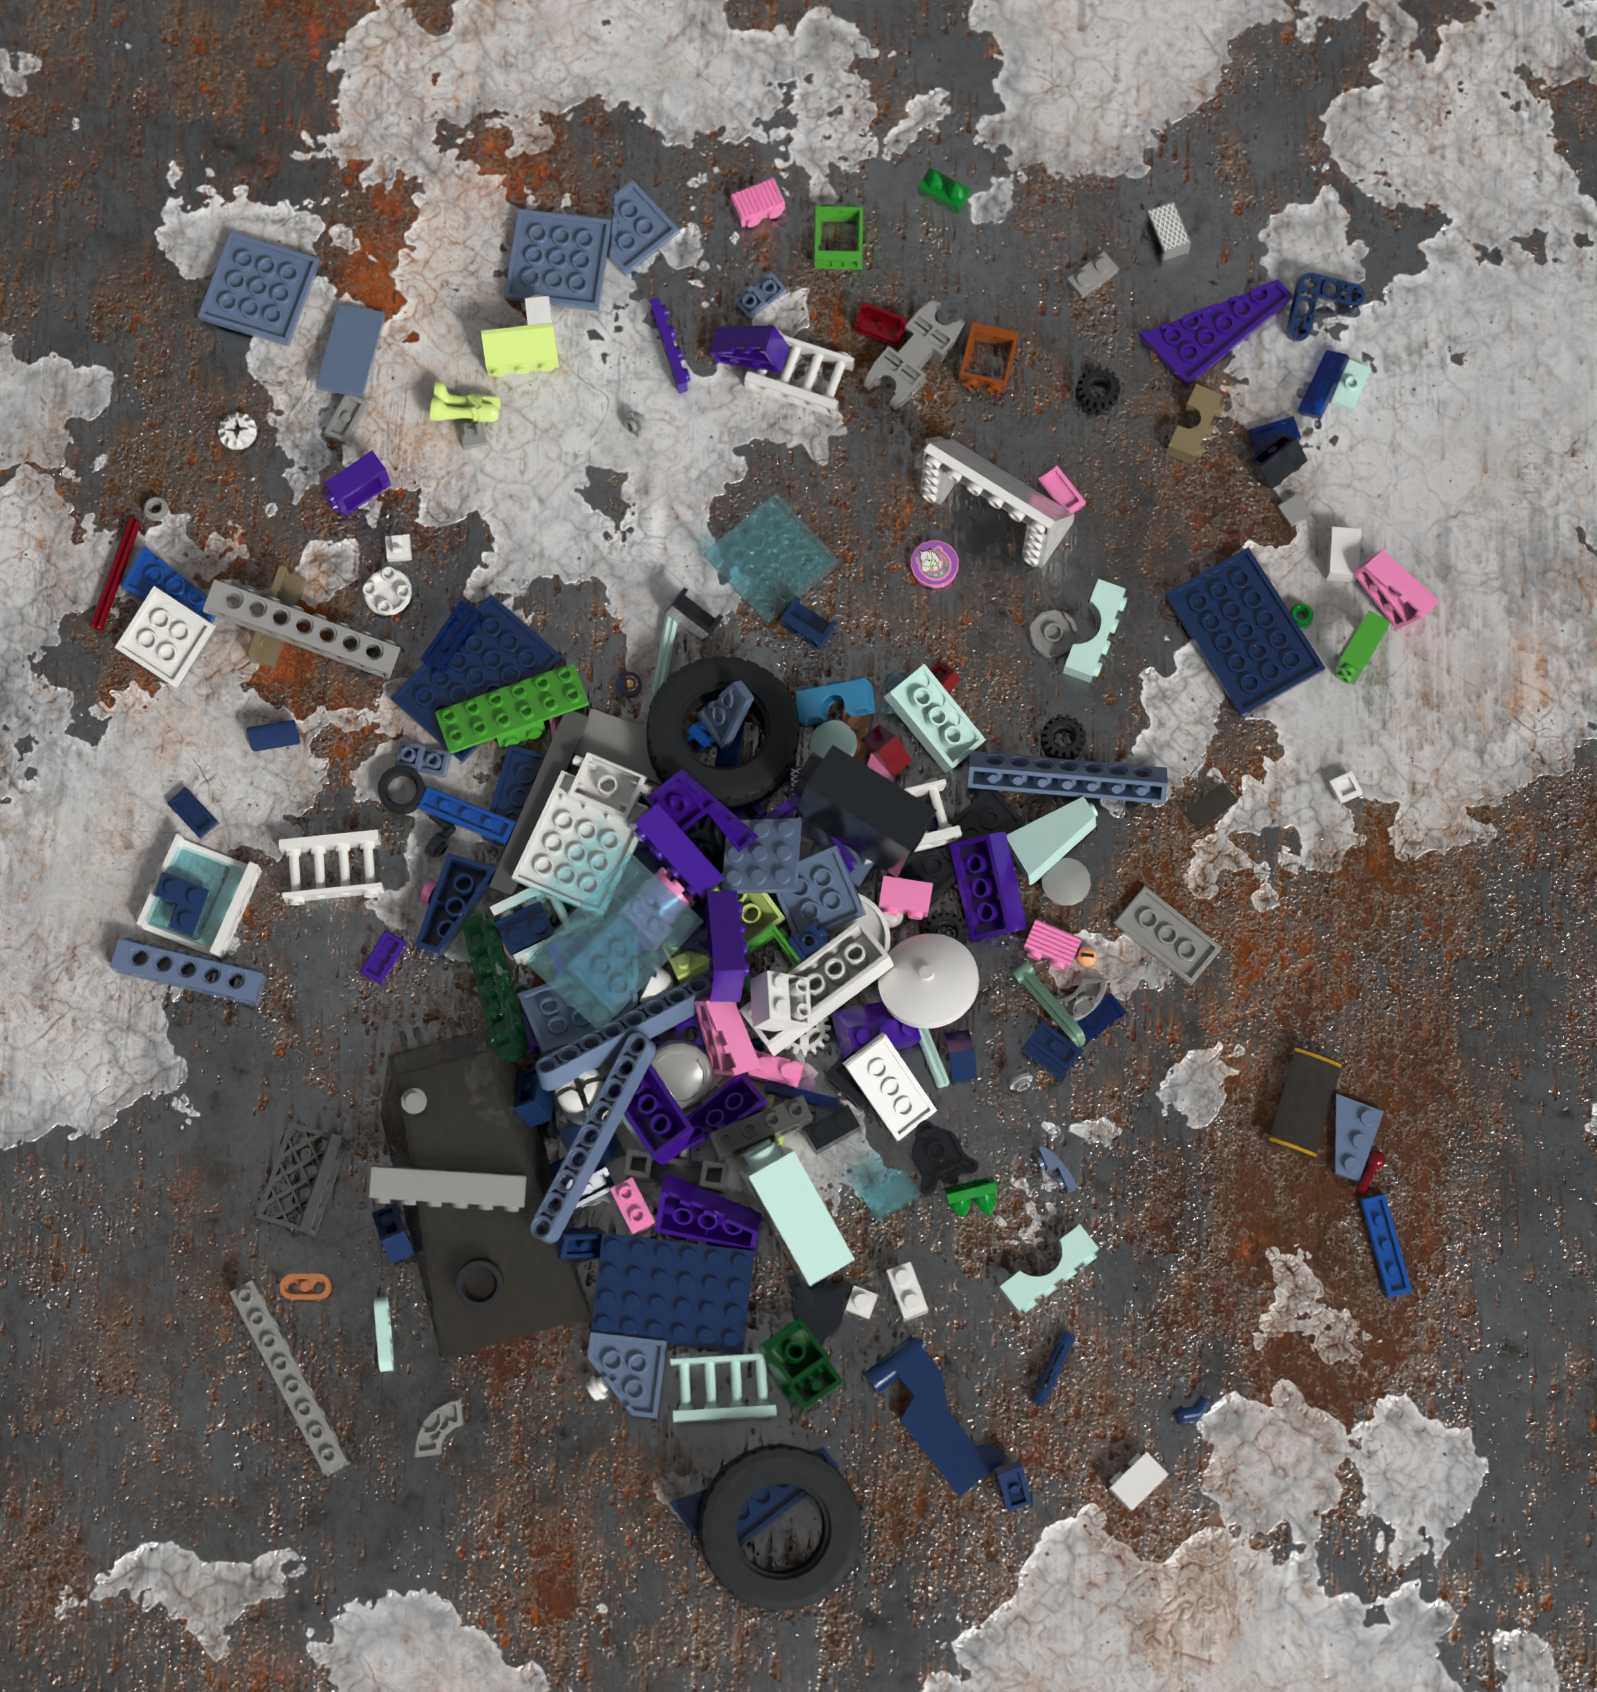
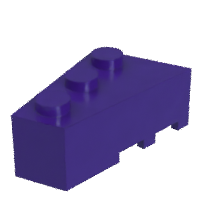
M774 325L717 327L709 353L717 363L781 373L790 347Z

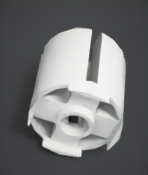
M597 1069L585 1071L579 1078L555 1089V1094L563 1113L568 1120L575 1124L583 1125L604 1084L603 1077ZM586 1096L589 1107L584 1106L582 1097ZM606 1111V1112L603 1114L602 1120L604 1119V1116L606 1115V1113H607L608 1111Z

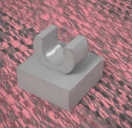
M483 422L459 424L464 450L487 446Z

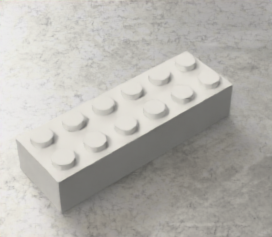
M859 919L787 973L809 978L811 1027L782 1031L756 1029L752 1025L751 1001L739 1009V1011L774 1057L891 969L894 964L889 954L861 919Z

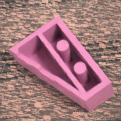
M1384 550L1371 555L1352 572L1396 630L1423 618L1440 602L1439 599Z
M710 996L694 1001L713 1074L736 1076L760 1068V1062L737 1008V1003L710 1002Z

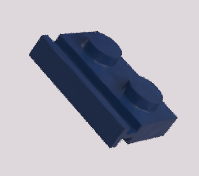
M541 901L495 921L510 956L555 935Z
M1044 1021L1041 1022L1020 1050L1059 1081L1062 1080L1083 1052Z

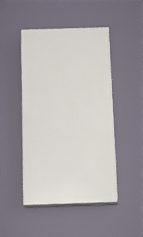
M883 1032L843 1062L895 1140L899 1141L917 1127L920 1122L926 1120L937 1111Z

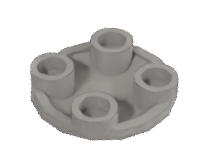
M1061 858L1042 876V889L1055 905L1068 906L1081 902L1088 895L1091 886L1090 874L1086 867L1078 860L1072 858Z

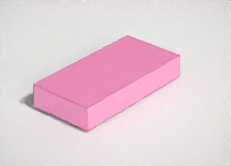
M1057 465L1038 478L1037 482L1051 500L1071 513L1076 512L1086 504V501Z

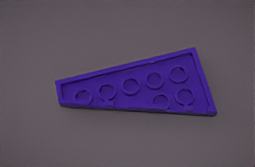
M1277 279L1251 289L1250 292L1243 295L1233 296L1225 302L1215 303L1184 315L1181 319L1171 323L1161 324L1153 330L1143 331L1139 334V337L1188 387L1292 301L1293 294Z

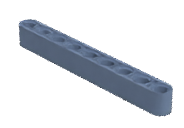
M709 969L538 1060L535 1068L541 1088L546 1091H553L578 1078L584 1072L595 1069L619 1056L628 1037L634 1033L643 1034L648 1039H651L696 1015L697 1011L694 1001L710 996L712 982H709Z
M634 1033L626 1040L531 1223L532 1235L545 1243H554L560 1238L655 1055L656 1046L654 1042L643 1034ZM644 1043L643 1049L638 1052V1046ZM632 1065L631 1072L626 1074V1069ZM620 1088L619 1095L614 1097L615 1091ZM609 1110L607 1118L602 1120L603 1114ZM597 1133L595 1141L590 1143L591 1137ZM585 1156L584 1163L579 1166L580 1158ZM573 1179L572 1186L567 1189L568 1181ZM561 1202L560 1209L555 1212L556 1204ZM549 1225L548 1232L543 1235L544 1227Z

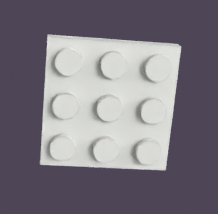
M153 586L115 648L177 688L216 626L158 587Z

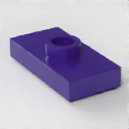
M385 930L359 973L382 986L406 947L407 942Z

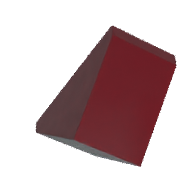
M881 725L875 727L861 739L864 746L892 777L912 762L897 736Z

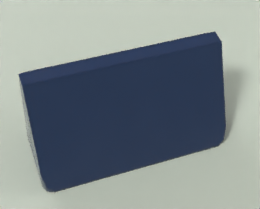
M295 720L246 728L250 746L254 752L298 745L301 742L299 727Z
M743 720L730 748L722 750L719 745L717 746L715 767L740 765L746 720Z
M598 1227L565 1228L560 1238L556 1241L558 1257L560 1259L600 1257L602 1234L606 1232Z

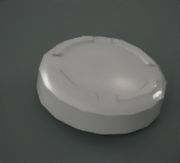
M683 1039L670 1040L656 1047L651 1063L681 1109L689 1108L699 1103L709 1092L713 1081L712 1065L706 1052L697 1044Z

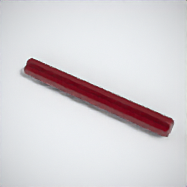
M127 519L90 622V627L94 630L102 631L104 629L141 526L140 521L137 519Z

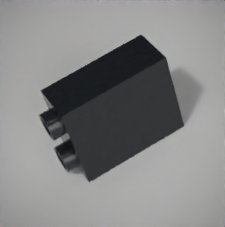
M834 745L831 746L824 758L814 752L810 754L797 775L798 781L792 790V793L801 798L796 812L798 816L897 878L923 839L937 811Z

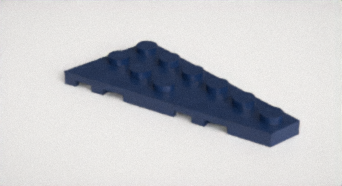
M824 1447L811 1451L824 1458L836 1469H839ZM782 1483L768 1485L756 1491L748 1498L739 1513L737 1521L739 1545L741 1546L808 1492L798 1486ZM706 1489L669 1502L698 1542V1516Z

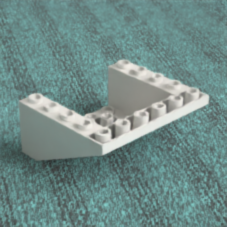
M954 439L929 443L924 450L920 493L925 500L941 505L955 483H962L967 486V490L973 495L983 496L988 499V503L994 508H1002L1015 521H1023L1027 524L1022 557H1024L1025 562L1033 567L1037 565L1043 568L1073 524L1075 516L1073 513Z

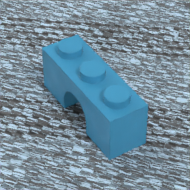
M853 677L850 681L842 683L832 681L828 682L826 686L821 687L806 686L803 690L796 691L798 720L805 726L829 721V708L837 701H844L845 711L851 717L876 713L873 685L864 677Z

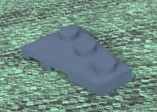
M742 680L733 682L719 694L717 700L711 701L705 710L697 714L722 750L730 748L754 700L753 695Z
M1335 1094L1334 1174L1358 1183L1384 1111L1339 1094Z

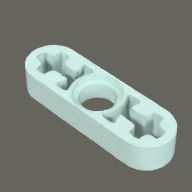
M387 1296L374 1298L379 1368L380 1372L394 1371L389 1300Z

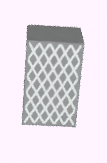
M1171 202L1147 210L1145 220L1147 224L1152 223L1162 248V261L1189 253L1191 241L1175 203Z

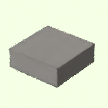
M1299 494L1277 507L1290 528L1311 516L1310 510Z

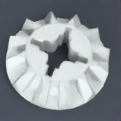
M236 412L232 415L227 414L226 418L220 421L218 434L221 442L226 447L240 450L253 443L257 435V427L254 420L247 414ZM237 423L243 429V431H239L238 439L234 432L231 431L235 429Z

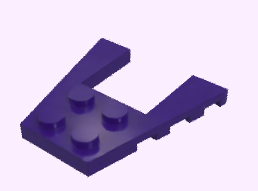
M683 769L648 796L651 804L658 803L683 832L708 813L738 852L759 837Z

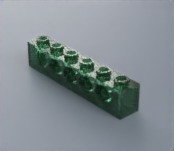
M481 912L462 921L461 925L493 1053L501 1059L511 1062L530 1053L501 935L495 924L496 920Z

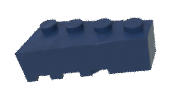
M447 854L415 943L418 952L442 959L488 890L496 872L495 867L455 854Z

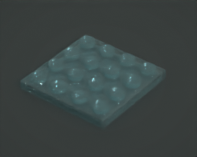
M777 492L703 553L704 557L766 625L789 608L796 596L801 598L840 565V561Z

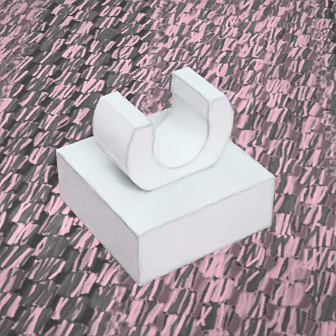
M409 534L385 536L388 562L412 560Z

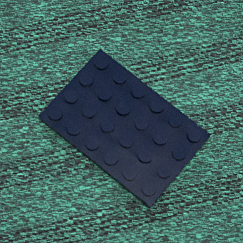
M1249 547L1165 593L1168 603L1241 718L1325 670L1322 661Z
M490 594L390 699L449 752L435 714L436 711L549 672L563 658ZM482 743L452 753V755L463 764Z
M603 1233L591 1332L667 1341L669 1345L743 1353L755 1251Z

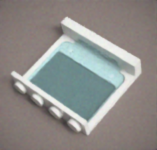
M176 833L174 840L171 839L166 847L167 856L164 862L161 861L157 867V878L154 884H150L147 889L146 903L144 907L141 906L136 914V924L142 930L223 961L262 870L255 863L249 861L246 864L186 841L181 835ZM162 872L209 890L195 931L191 937L167 928L175 904L153 896Z

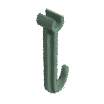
M1025 959L1011 969L1010 973L1014 981L1018 985L1023 984L1077 1047L1083 1046L1086 1039L1082 1029L1036 977L1035 970L1031 964Z

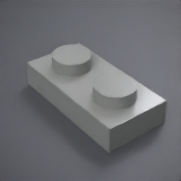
M1104 251L1068 277L1067 283L1083 299L1117 274L1119 268Z
M345 395L324 431L325 436L347 446L369 407L368 402L356 396Z

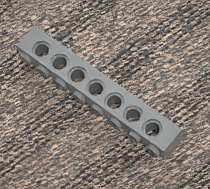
M214 579L203 612L387 680L390 679L401 649L396 646L395 642L388 639H383L382 641L373 638L374 635L367 631L360 630V632L351 630L350 626L345 623L337 622L335 624L329 622L325 616L317 613L313 615L307 614L299 606L290 605L288 607L280 604L281 601L271 596L264 598L257 595V592L250 588L244 587L242 590L234 587V584L228 580L220 579L218 581ZM230 597H235L239 600L240 604L236 607H231L227 604L226 600ZM252 606H259L262 608L263 613L261 615H253L249 609ZM281 614L286 618V622L278 624L273 620V616ZM305 623L309 626L310 630L302 633L298 631L296 625ZM327 631L331 633L333 639L324 641L321 639L320 633ZM345 640H352L356 648L348 650L344 647L343 642ZM370 648L376 649L379 656L377 658H370L366 650Z
M251 1280L229 1292L323 1473L329 1476L350 1464L348 1456L257 1283Z

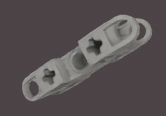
M936 299L931 300L918 310L907 323L904 335L909 340L897 353L888 346L874 362L865 379L863 386L868 390L883 383L890 384L895 388V395L889 403V406L894 410L908 402L925 383L926 374L921 371V368L933 356L942 363L957 345L966 327L967 322L962 318L956 323L952 322L949 325L939 324L935 320V314L939 310L941 303Z

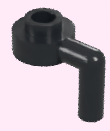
M430 815L429 819L444 829L441 833H436L424 849L426 854L434 858L442 856L447 850L448 845L446 842L456 831V826Z

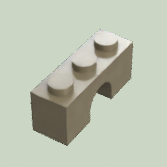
M1199 384L1195 385L1185 413L1193 416L1197 420L1198 426L1187 429L1177 425L1169 443L1167 455L1193 465L1196 458L1201 459L1206 447L1202 443L1205 437L1210 438L1215 427L1214 424H1211L1214 416L1219 418L1224 404L1220 403L1223 394Z

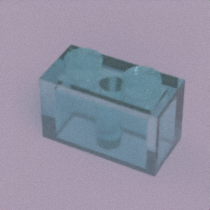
M895 1168L884 1175L885 1180L878 1184L873 1181L862 1188L864 1192L860 1194V1198L875 1223L919 1198L920 1193L904 1168L900 1171Z

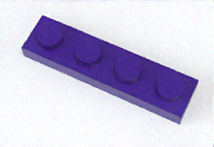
M659 297L650 299V309L679 394L688 391L687 382H691L688 369L682 368L680 361L684 360L680 346L675 347L673 340L677 338L673 325L668 326L666 318H669L666 304L661 305Z

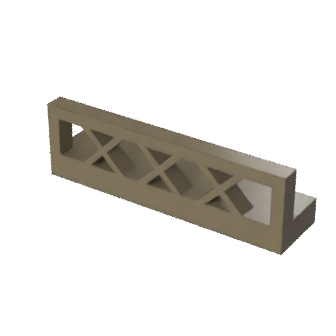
M279 565L268 596L279 599L281 601L280 604L288 607L290 605L298 606L307 580L304 577L289 573L287 567ZM281 614L273 616V620L278 624L286 622V618ZM255 631L247 655L252 663L275 669L285 642Z

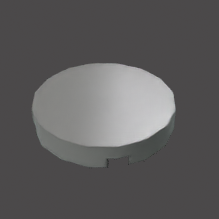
M1047 610L1041 612L1033 619L1029 628V640L1038 654L1047 658H1059L1071 651L1073 644L1077 641L1078 629L1075 621L1067 613Z

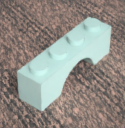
M1098 579L1088 608L1098 619L1099 632L1086 643L1073 644L1064 667V674L1091 683L1093 676L1098 677L1103 664L1099 662L1101 654L1106 655L1111 644V641L1107 640L1109 633H1115L1119 623L1116 615L1118 610L1123 612L1128 599L1124 597L1125 588Z
M1080 1224L1059 1240L1060 1262L1054 1271L1040 1277L1030 1276L1019 1271L999 1287V1291L1016 1313H1019L1021 1310L1027 1313L1037 1305L1035 1299L1042 1294L1046 1298L1057 1289L1055 1286L1057 1282L1061 1279L1065 1282L1077 1273L1075 1268L1083 1263L1084 1266H1087L1097 1258L1095 1253L1099 1248Z

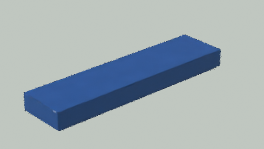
M429 786L426 787L417 806V809L505 846H507L516 822Z
M1385 1193L1360 1199V1205L1386 1299L1412 1293Z

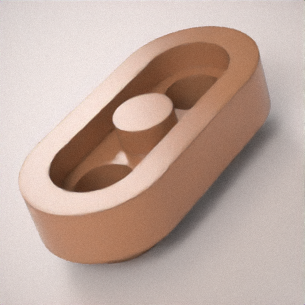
M288 1274L283 1277L279 1286L281 1294L289 1300H323L330 1295L332 1290L331 1281L323 1274ZM296 1283L298 1285L297 1291L290 1292V1285ZM318 1283H322L324 1286L321 1292L315 1291V1286Z

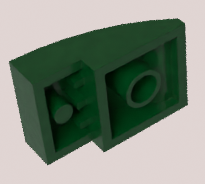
M800 1317L759 1345L771 1372L799 1415H802L833 1393L844 1382L830 1364L829 1360L831 1357Z

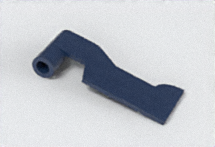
M911 1335L865 1371L863 1375L878 1394L898 1378L903 1381L914 1397L900 1418V1421L960 1497L1004 1462L1007 1456L992 1445L980 1444L975 1446L947 1409L943 1376L939 1368L925 1352L928 1347L919 1336L914 1338Z

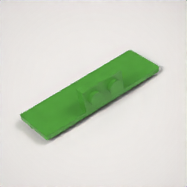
M571 663L438 710L435 714L449 753L452 754L497 738L500 749L508 748L509 745L516 746L518 743L528 739L539 738L542 734L547 733L543 721L588 706L589 702L575 664Z

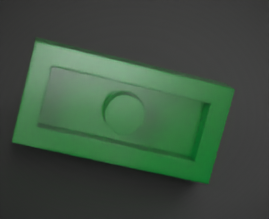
M931 167L918 185L919 191L958 212L971 192L970 188Z
M992 1176L943 1188L948 1204L961 1217H965L968 1213L971 1198H974L979 1209L987 1216H990L993 1212L996 1192L998 1190Z

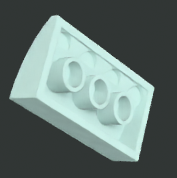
M925 664L884 696L885 700L945 773L953 769L970 754V751H974L986 740Z

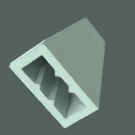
M1084 796L1006 835L1010 853L1029 885L1034 884L1096 827V816H1098V813L1092 803H1087Z

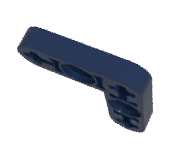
M1316 273L1301 275L1295 286L1286 327L1287 337L1291 341L1299 342L1309 336L1317 299L1345 306H1356L1361 304L1365 298L1364 289L1358 284ZM1310 278V283L1313 284V287L1307 290V285L1304 284V281ZM1328 283H1332L1336 287L1334 296H1329L1325 292V287ZM1354 290L1357 298L1351 301V296L1341 294L1343 291L1351 292ZM1307 291V295H1311V298L1308 296H1300V294H1304ZM1300 301L1308 303L1309 310L1306 314H1302L1298 310ZM1295 317L1306 318V321L1300 322V319L1295 320ZM1299 326L1303 333L1297 336V332L1293 331V328Z

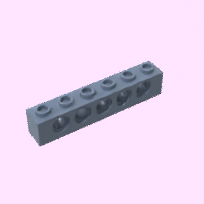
M127 937L126 940L118 939L110 968L115 973L257 1007L259 1006L266 982V977L259 968L247 966L246 969L237 967L236 963L227 960L218 963L214 962L212 957L199 954L197 958L189 956V952L181 949H174V952L165 950V946L151 943L150 946L141 944L140 940ZM138 955H147V959L144 963L136 964V958ZM163 960H171L169 968L160 970L159 966ZM189 965H194V972L189 976H185L183 974L184 969ZM210 972H219V976L215 981L207 980ZM235 977H243V982L239 987L231 986V982Z

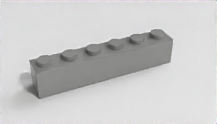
M373 1165L371 1167L369 1198H375V1203L390 1204L391 1199L401 1200L402 1205H416V1201H427L426 1206L442 1207V1202L452 1203L453 1208H468V1204H477L478 1209L493 1210V1206H504V1211L518 1212L519 1207L525 1206L527 1175Z

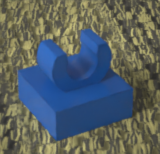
M702 721L692 724L687 730L691 735L687 737L686 742L692 743L694 739L698 741V747L694 750L695 752L703 751L705 747L716 743L714 737L709 733Z

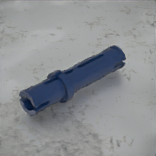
M1061 1330L1045 1369L1037 1378L1039 1382L1032 1398H1030L1032 1403L1045 1407L1053 1387H1056L1058 1384L1056 1380L1076 1336ZM1063 1347V1350H1062V1352H1061V1354H1060V1357H1059V1359H1058L1056 1365L1053 1366L1054 1363H1055V1361H1056V1359H1057V1356H1058V1354H1059L1061 1348ZM1050 1372H1052L1051 1377L1049 1378V1381H1048V1383H1047V1385H1046L1045 1390H1042L1043 1387H1044V1385H1045V1383H1046V1381H1047V1378H1048Z

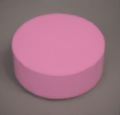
M429 880L425 884L420 895L422 903L430 904L437 885L436 881Z

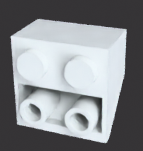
M767 970L750 980L753 1028L782 1031L812 1026L809 978Z

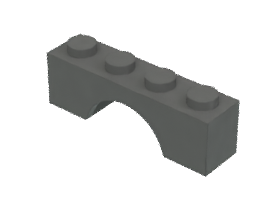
M628 1149L624 1176L625 1179L633 1177L634 1180L663 1184L667 1173L702 1189L725 1193L729 1164L707 1160L688 1161L672 1158L662 1165L652 1159L649 1152Z

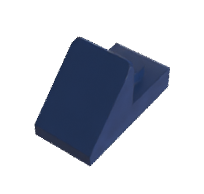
M1020 1460L995 1468V1477L1008 1512L1032 1504Z

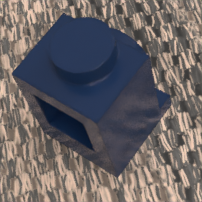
M815 920L790 937L788 942L803 961L830 941L828 938L829 932L822 923L818 924ZM807 936L813 937V944L807 943L805 940Z

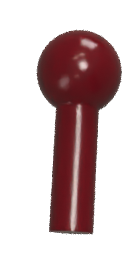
M1370 1151L1366 1161L1367 1167L1356 1187L1357 1192L1365 1194L1376 1170L1384 1167L1386 1158L1381 1151Z

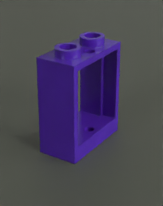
M370 451L324 482L327 489L324 494L335 513L340 511L343 517H346L390 487L391 482L384 465L375 453Z

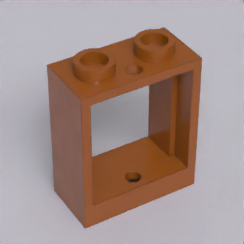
M972 322L960 371L959 383L970 389L983 388L993 394L1006 393L1019 332ZM975 341L1009 348L1002 380L967 373Z

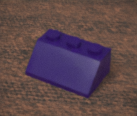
M883 1001L836 1009L831 1013L842 1059L850 1058L882 1032L886 1034L896 1050L910 1048L922 1040L919 1028L911 1027L894 1018L884 1006Z

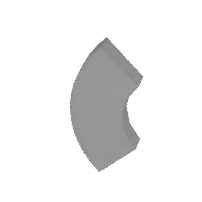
M1081 978L1079 987L1072 994L1056 1000L1075 1021H1078L1090 1014L1099 1005L1107 988V979ZM1052 1019L1053 1026H1056V1022Z
M461 1399L439 1406L427 1417L416 1437L415 1458L440 1455L442 1443L447 1434L454 1428L464 1425Z

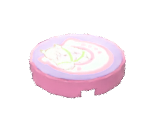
M931 540L922 543L915 549L911 557V571L919 584L938 589L947 586L957 575L959 559L956 551L949 544Z

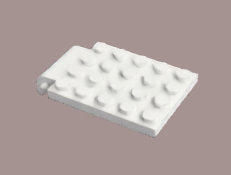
M587 752L585 758L576 755L573 759L572 764L580 767L576 776L561 771L511 878L516 882L604 918L639 842V839L628 825L648 808V806L638 803L642 793L649 796L654 787L646 784L647 776Z

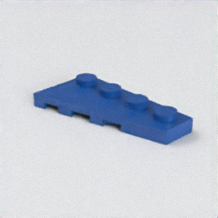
M143 546L121 588L145 600L153 586H156L213 623L216 616L203 612L207 596L170 568L162 559L154 555L147 547Z

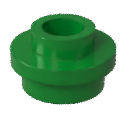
M1300 603L1290 609V613L1300 628L1307 627L1312 622L1313 611L1308 605ZM1296 614H1304L1305 619H1298Z

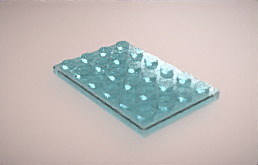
M629 853L532 955L526 964L595 1029L605 1027L704 921L635 856Z

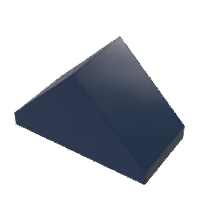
M962 1030L944 1033L952 1083L977 1079L975 1052L970 1031Z

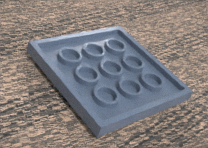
M518 209L504 294L505 300L525 302V298L541 294L549 296L551 306L599 311L612 220Z
M230 232L199 311L198 318L201 321L289 347L321 261L319 258Z

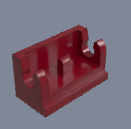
M863 301L859 317H856L854 332L898 349L904 336L907 318Z

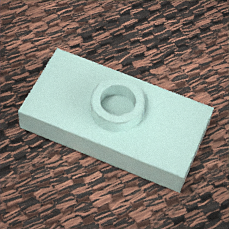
M1349 359L1331 404L1353 412L1371 368Z

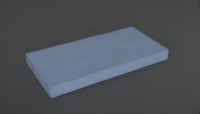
M338 304L316 382L317 390L364 397L386 317L385 312Z

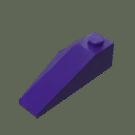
M744 1073L733 1076L687 1115L695 1130L684 1150L708 1139L710 1133L754 1115L768 1103Z

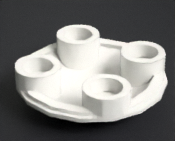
M386 567L375 572L363 586L364 598L369 608L375 613L385 616L395 615L402 611L409 604L412 595L411 584L407 576L392 567Z

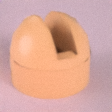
M1083 947L1079 950L1077 961L1082 967L1088 968L1096 963L1097 953L1093 948ZM1081 953L1093 954L1094 957H1081Z

